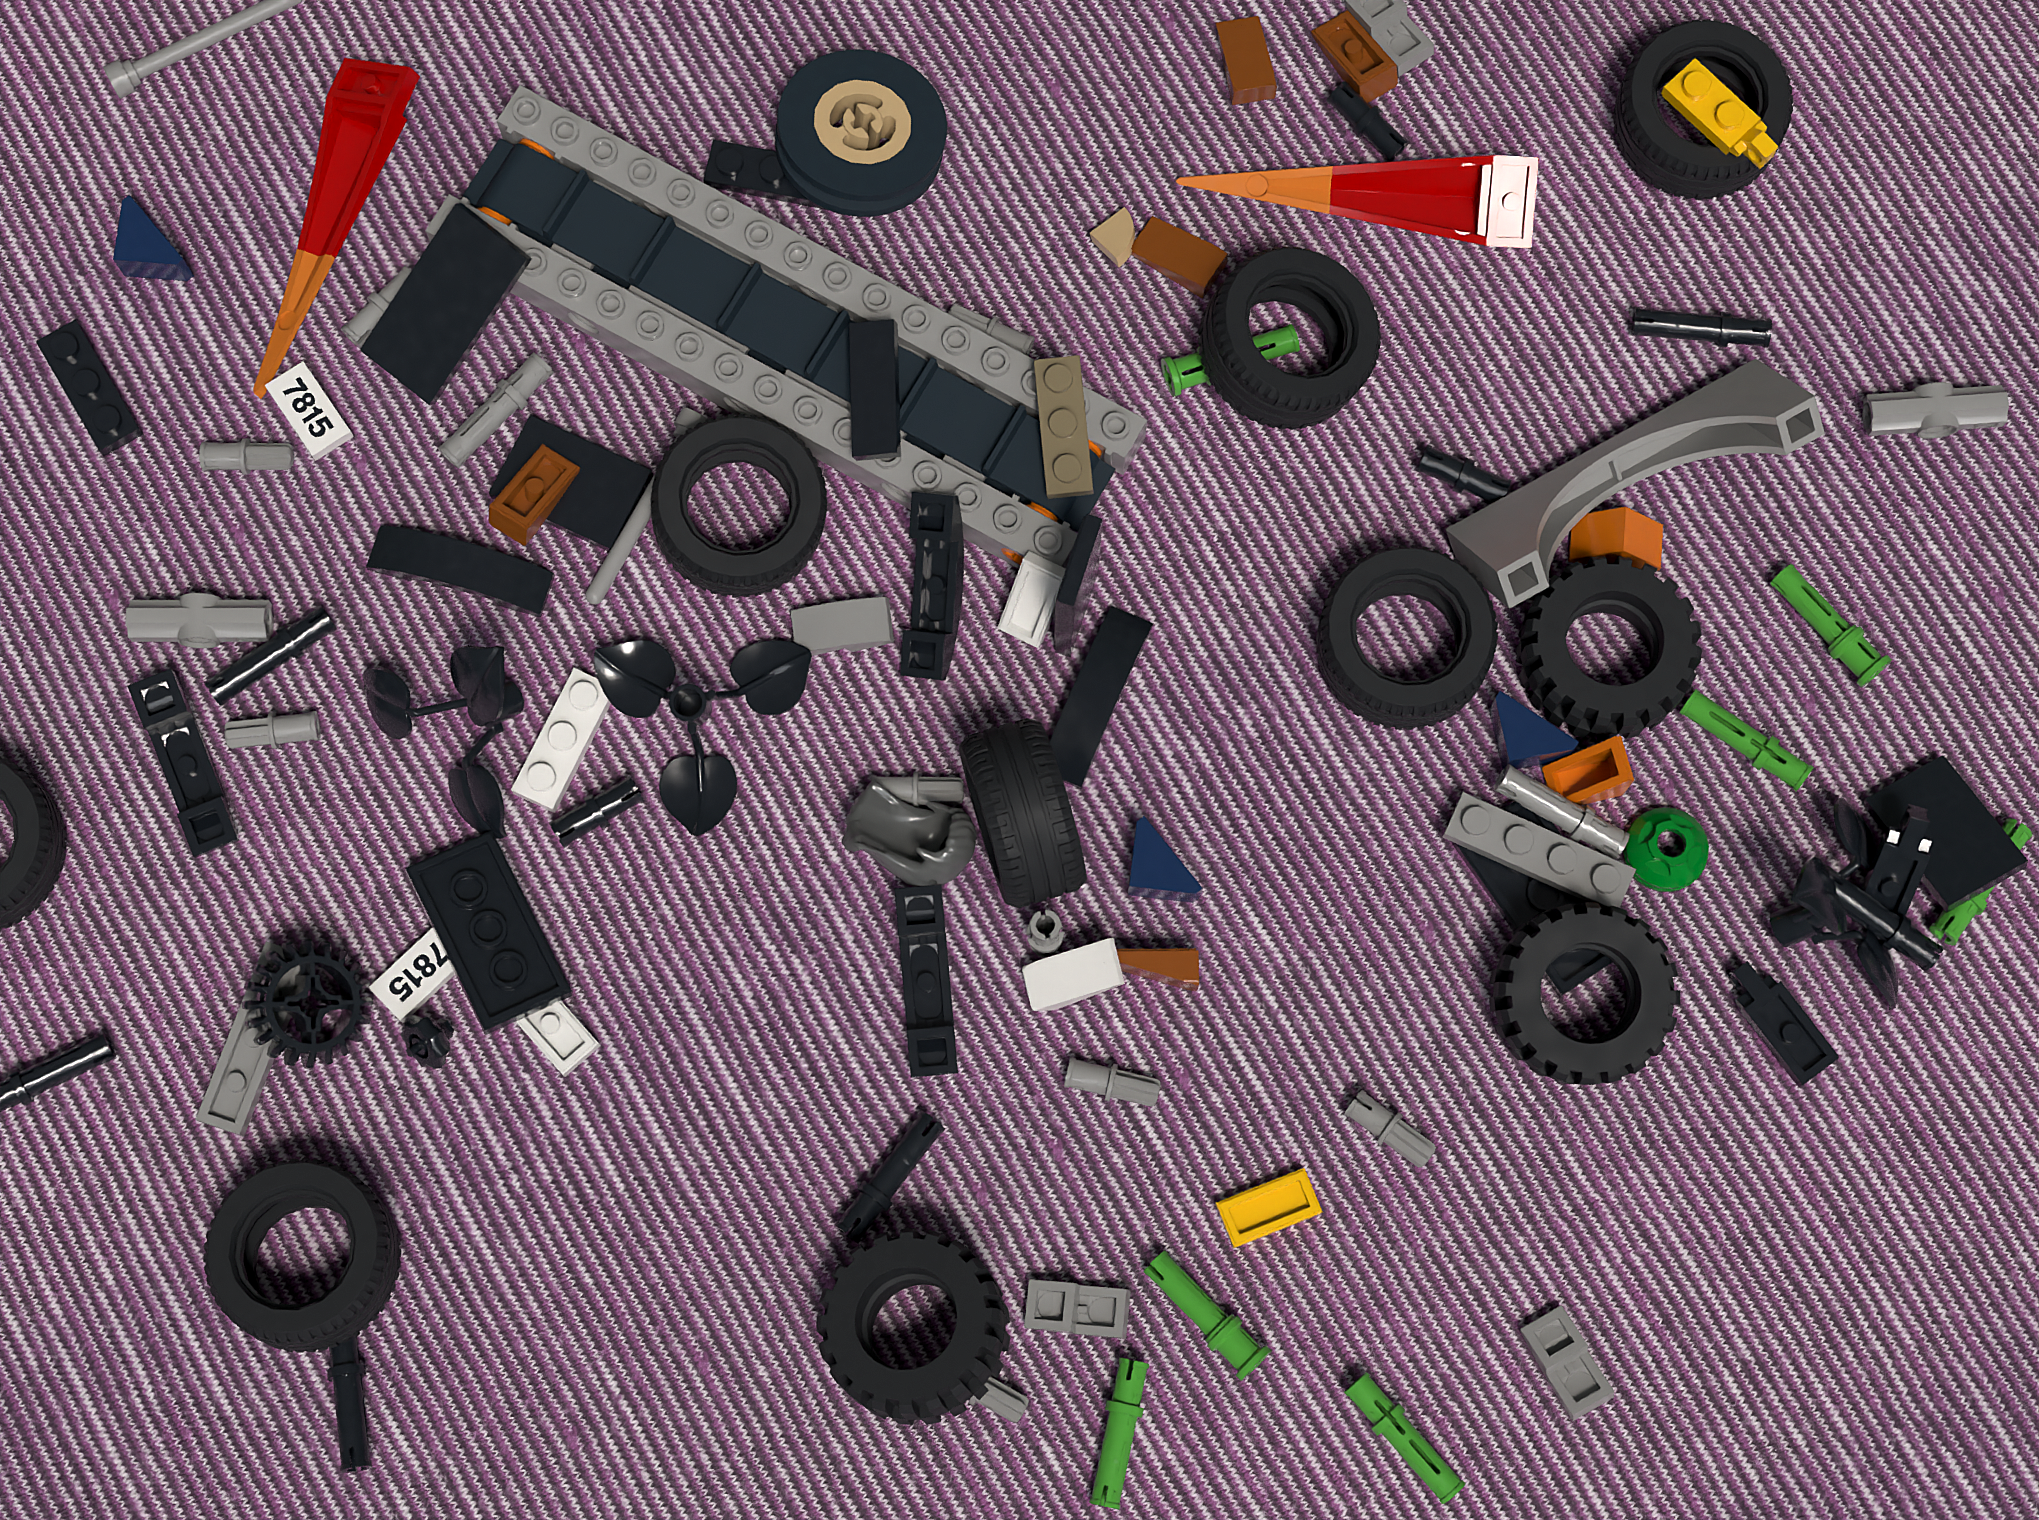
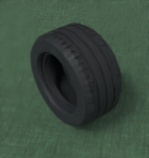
M1719 20L1684 21L1681 24L1671 25L1670 28L1666 27L1661 33H1656L1652 36V39H1648L1644 46L1637 51L1619 88L1613 111V123L1615 124L1614 133L1617 134L1615 138L1617 143L1620 144L1619 148L1621 153L1624 154L1625 160L1630 162L1631 168L1636 170L1641 178L1644 177L1648 184H1653L1655 188L1659 190L1661 188L1665 193L1674 194L1676 197L1684 196L1686 199L1694 198L1695 200L1705 198L1707 200L1714 197L1721 198L1724 195H1731L1735 191L1742 190L1744 186L1752 184L1753 180H1756L1766 170L1773 158L1759 169L1743 153L1739 157L1730 152L1725 155L1715 145H1698L1679 137L1665 123L1657 104V91L1696 58L1761 118V121L1767 126L1765 133L1779 148L1789 128L1793 112L1791 81L1789 76L1786 75L1785 66L1781 65L1782 61L1779 57L1775 56L1774 50L1769 48L1767 43L1761 41V38L1757 35H1753L1751 31L1741 29L1742 27L1728 22L1722 23Z
M1286 246L1282 248L1275 247L1271 250H1262V252H1257L1252 257L1246 258L1228 275L1217 289L1204 310L1200 321L1201 327L1198 332L1200 336L1198 338V345L1200 346L1199 355L1202 357L1200 360L1205 367L1204 371L1206 376L1209 377V382L1215 387L1217 394L1225 402L1229 403L1233 410L1238 411L1242 416L1245 415L1251 421H1256L1261 425L1266 424L1271 428L1303 429L1307 426H1316L1318 423L1321 424L1326 419L1333 417L1352 399L1371 376L1376 366L1381 346L1380 322L1377 319L1378 315L1369 294L1361 282L1346 267L1332 260L1327 255L1316 251L1313 252L1310 249ZM1277 301L1295 305L1310 315L1324 332L1329 349L1327 370L1320 374L1300 376L1284 372L1268 362L1253 342L1249 328L1250 308L1256 304Z
M728 414L727 417L721 415L717 416L716 419L710 418L705 420L704 423L696 424L694 428L686 430L684 435L681 434L677 441L669 446V451L665 452L663 459L658 464V470L655 472L651 492V518L656 541L660 546L662 554L665 555L667 562L673 565V569L679 572L685 580H690L692 585H697L704 591L707 589L712 594L718 593L725 597L732 595V598L739 596L750 597L753 594L758 596L764 592H772L774 588H780L784 583L790 582L793 576L796 577L807 566L821 540L827 513V488H825L826 483L822 476L821 467H818L817 459L813 457L811 450L805 447V443L797 438L796 434L790 433L788 428L784 426H778V423L775 421H768L767 418L761 417L759 419L754 415L749 417L745 416V414H739V416ZM744 462L763 468L780 482L789 499L790 515L787 525L771 542L754 550L732 551L713 545L697 531L688 515L687 501L692 487L704 473L722 464Z
M1399 545V547H1388L1386 550L1384 548L1378 549L1376 553L1371 552L1365 558L1358 559L1356 564L1352 563L1348 570L1340 575V579L1336 580L1333 588L1330 590L1320 616L1316 635V653H1318L1317 660L1321 666V674L1325 676L1324 680L1327 685L1329 684L1332 694L1337 695L1336 699L1339 702H1343L1344 706L1348 710L1351 709L1356 716H1362L1363 720L1367 722L1370 720L1374 725L1379 726L1381 724L1389 729L1395 727V730H1402V728L1413 730L1415 727L1421 729L1427 725L1433 726L1436 722L1441 723L1446 718L1455 715L1456 711H1460L1464 705L1471 701L1482 685L1493 662L1497 647L1496 642L1498 640V622L1495 621L1497 616L1493 610L1494 606L1492 600H1489L1490 595L1487 590L1483 589L1482 582L1476 579L1477 576L1473 572L1470 573L1466 565L1462 566L1459 560L1455 558L1452 560L1450 555L1439 553V550L1436 549L1431 551L1425 546L1420 548L1417 545H1411L1410 547ZM1410 595L1430 602L1445 615L1454 632L1455 656L1453 661L1443 672L1426 680L1401 681L1383 675L1367 661L1357 640L1356 621L1371 604L1388 596Z
M1025 718L1015 721V724L1009 722L1000 725L999 728L985 729L982 734L977 732L967 735L959 745L963 770L986 852L1005 904L1021 908L1030 905V902L1035 904L1045 901L1047 897L1052 899L1062 896L1064 892L1068 894L1078 891L1087 880L1083 852L1064 782L1050 741L1041 722Z
M0 756V800L4 802L12 816L14 841L9 857L0 868L1 931L2 928L12 927L14 923L18 924L24 916L26 918L30 916L34 909L37 910L41 906L39 903L48 898L47 894L49 891H53L55 887L53 884L60 877L58 874L63 869V864L61 863L65 860L66 856L64 850H66V842L64 841L66 831L63 830L65 825L61 819V812L57 809V804L51 798L49 792L22 768Z
M302 1158L301 1160L290 1159V1161L283 1160L279 1161L277 1165L273 1163L267 1165L265 1169H258L254 1175L246 1176V1180L240 1181L236 1185L237 1188L235 1190L232 1189L228 1193L229 1196L222 1200L220 1203L222 1206L215 1211V1217L211 1219L209 1225L211 1229L207 1231L205 1237L207 1242L204 1243V1250L206 1251L203 1257V1262L206 1263L204 1271L207 1274V1285L210 1286L209 1290L212 1296L215 1297L214 1300L217 1306L221 1308V1311L234 1324L268 1346L271 1345L276 1349H284L289 1352H293V1350L297 1353H304L305 1351L316 1352V1350L324 1351L328 1347L334 1348L339 1346V1343L348 1342L352 1336L360 1335V1331L366 1330L370 1326L369 1323L371 1321L374 1322L378 1318L379 1312H383L386 1307L384 1304L389 1302L392 1297L390 1294L395 1290V1280H398L400 1274L398 1269L401 1267V1261L399 1260V1257H401L399 1245L401 1243L397 1236V1227L393 1225L395 1222L389 1214L390 1212L387 1207L357 1176L338 1165L326 1161L322 1162L318 1159H313V1161L309 1158ZM304 1208H327L340 1214L345 1219L351 1238L349 1262L339 1281L321 1297L300 1305L277 1304L269 1300L261 1290L256 1273L258 1249L269 1229L284 1216Z

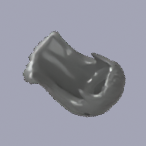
M871 782L850 807V813L845 818L847 825L844 830L845 835L841 842L847 851H865L885 869L908 885L918 887L941 884L942 886L959 876L971 860L975 851L977 833L971 818L962 809L951 808L934 802L926 803L932 810L916 808L893 796L880 783Z

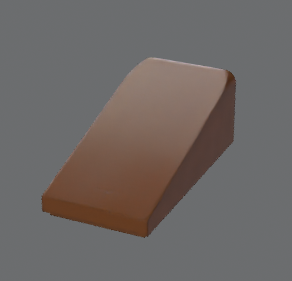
M1348 10L1311 31L1312 37L1342 80H1346L1367 103L1397 86L1396 63Z
M1259 16L1215 23L1231 104L1238 105L1275 99L1277 84Z
M1154 216L1150 218L1131 247V255L1202 299L1227 265L1229 254L1216 245Z
M542 444L490 504L489 524L521 545L526 546L580 471V467Z
M1196 948L1116 949L1121 971L1190 991L1198 990L1199 950H1196Z

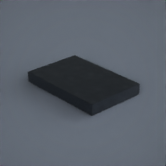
M530 415L489 491L490 497L496 499L543 444L580 467L579 473L544 522L610 552L653 477L652 470Z
M1944 755L1865 798V809L1885 834L1889 826L1899 828L1900 821L1909 804L1928 810L1927 819L1930 820L1925 836L1931 837L1932 840L1929 848L1931 857L1921 880L1946 913L2020 872L2027 866V858Z

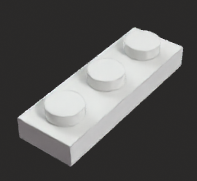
M576 668L573 669L511 789L513 794L553 813L556 812L611 705L597 678Z

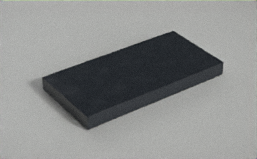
M456 203L360 348V351L428 405L435 404L532 258L464 204Z
M1090 514L1083 516L1056 597L1055 653L1071 657L1099 571L1103 518Z
M1516 801L1502 809L1561 835L1552 822L1521 806ZM1454 842L1452 843L1513 932L1523 923H1527L1535 915L1546 910L1567 904L1586 902ZM1575 949L1557 957L1548 966L1544 976L1560 998L1613 962L1610 958L1597 951Z
M492 830L405 868L406 875L485 1035L545 1009L557 1001H562L572 996V990Z

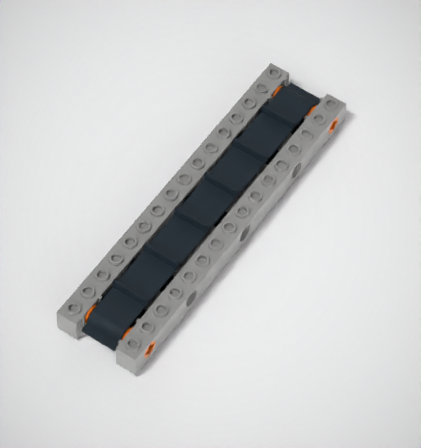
M519 85L497 119L503 139L499 138L464 192L461 200L450 194L447 196L425 230L430 242L456 203L464 204L532 258L510 293L737 416L745 414V416L749 417L750 415L757 416L759 419L763 417L767 418L770 422L775 421L780 427L788 428L790 433L793 432L799 440L801 439L805 443V447L811 450L813 457L910 510L913 491L958 495L964 539L1018 569L1028 551L1066 569L1083 516L1091 513L1114 472L1116 471L1124 475L1143 443L1147 427V420L1083 386L1094 494L1048 499L1034 359ZM894 319L898 324L901 457L856 461L852 457L849 323Z

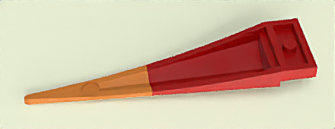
M344 58L326 96L315 169L297 250L277 320L253 387L254 394L262 399L267 391L265 385L273 380L407 122L403 113L420 78L411 67Z
M1482 154L1179 177L1175 181L1183 186L1337 215L1484 246L1531 248L1539 157Z

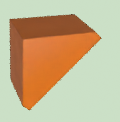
M1628 507L1587 513L1570 530L1568 562L1575 563L1578 561L1579 563L1587 564L1591 557L1605 556L1607 564H1614L1617 557L1622 556L1632 558V567L1641 569L1647 563L1659 571L1661 569L1663 524Z
M1614 736L1542 767L1547 787L1580 806L1622 796L1634 782L1621 736Z

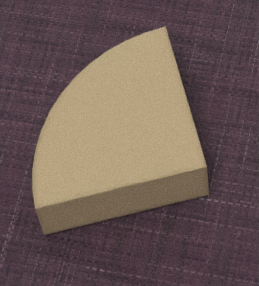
M1125 207L1090 232L1092 242L1118 267L1123 265L1132 253L1131 247L1135 238V227L1131 215Z

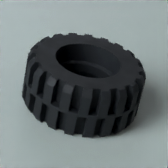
M1605 556L1591 557L1586 566H1582L1577 561L1565 567L1561 576L1554 575L1549 580V587L1542 590L1539 595H1536L1518 634L1520 642L1516 648V662L1522 664L1523 667L1519 674L1523 688L1531 687L1534 692L1530 701L1537 710L1545 706L1552 713L1548 721L1560 728L1562 723L1566 722L1574 726L1572 735L1584 739L1589 732L1598 733V741H1605L1618 734H1622L1625 739L1639 736L1646 727L1649 729L1654 728L1674 710L1689 690L1697 675L1694 671L1701 662L1702 648L1697 646L1696 643L1702 636L1700 623L1698 621H1690L1689 616L1694 611V607L1689 598L1685 597L1679 600L1675 595L1676 590L1679 588L1678 584L1670 577L1662 582L1654 576L1657 568L1647 563L1641 569L1632 567V558L1618 556L1614 564H1607ZM1591 613L1613 614L1630 622L1641 633L1648 647L1650 663L1646 673L1637 682L1621 686L1602 684L1586 676L1575 665L1568 652L1566 636L1572 623L1577 618Z
M1597 902L1567 904L1549 909L1535 915L1533 919L1519 926L1512 933L1514 935L1508 943L1503 944L1497 957L1500 960L1497 968L1492 970L1489 984H1493V997H1489L1490 1011H1495L1498 1021L1495 1028L1500 1038H1505L1511 1046L1509 1051L1517 1060H1523L1530 1066L1529 1070L1536 1074L1547 1076L1556 1082L1565 1084L1594 1085L1612 1083L1622 1080V1077L1625 1075L1635 1074L1646 1067L1645 1062L1651 1056H1657L1664 1048L1665 1043L1663 1039L1666 1033L1673 1032L1677 1018L1672 1017L1674 1005H1680L1681 991L1674 990L1673 977L1679 976L1675 962L1668 963L1664 954L1668 948L1661 937L1654 938L1648 932L1651 926L1640 918L1633 919L1626 915L1627 910L1616 906H1601ZM1575 949L1594 950L1610 958L1619 969L1626 988L1625 1008L1619 1022L1606 1034L1592 1039H1577L1560 1032L1548 1020L1541 1002V983L1548 966L1560 955Z
M905 1228L900 1230V1237L892 1238L888 1232L873 1237L876 1245L866 1250L860 1244L849 1252L854 1260L847 1268L838 1264L831 1273V1276L837 1281L832 1290L828 1288L823 1289L819 1303L825 1308V1313L816 1318V1331L823 1337V1342L818 1345L822 1359L830 1366L829 1373L836 1383L849 1396L872 1414L884 1420L889 1417L893 1418L898 1424L913 1425L915 1420H922L926 1425L941 1422V1415L947 1412L956 1417L967 1410L964 1403L972 1396L980 1400L989 1391L984 1384L990 1375L998 1378L1004 1366L999 1360L1001 1351L1009 1350L1010 1335L1006 1332V1325L1010 1323L1008 1307L1002 1300L1004 1294L997 1281L980 1259L975 1257L968 1247L958 1240L949 1241L943 1233L929 1230L926 1235H921L916 1228ZM917 1285L936 1286L949 1295L957 1311L956 1328L950 1343L936 1359L919 1368L898 1370L888 1366L878 1357L872 1344L873 1325L880 1309L886 1301L903 1289Z

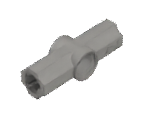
M1946 382L1928 383L1916 387L1910 392L1866 395L1863 399V427L1867 431L1868 436L1917 433L1918 437L1924 439L1942 438L1962 429L2003 427L2008 421L2009 401L2007 392L2004 391L2002 385L1953 388L1952 384Z
M188 593L180 596V600H130V604L126 608L125 623L128 638L132 642H178L186 647L204 649L218 647L220 642H267L273 634L274 618L272 604L269 600H222L219 596L212 594Z

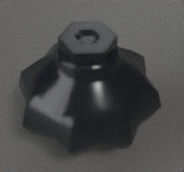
M413 1015L406 1018L404 1030L400 1036L406 1044V1053L409 1057H414L421 1067L429 1066L433 1069H439L446 1063V1055L450 1051L449 1039L453 1037L454 1029L448 1020L440 1018L435 1021L430 1017Z

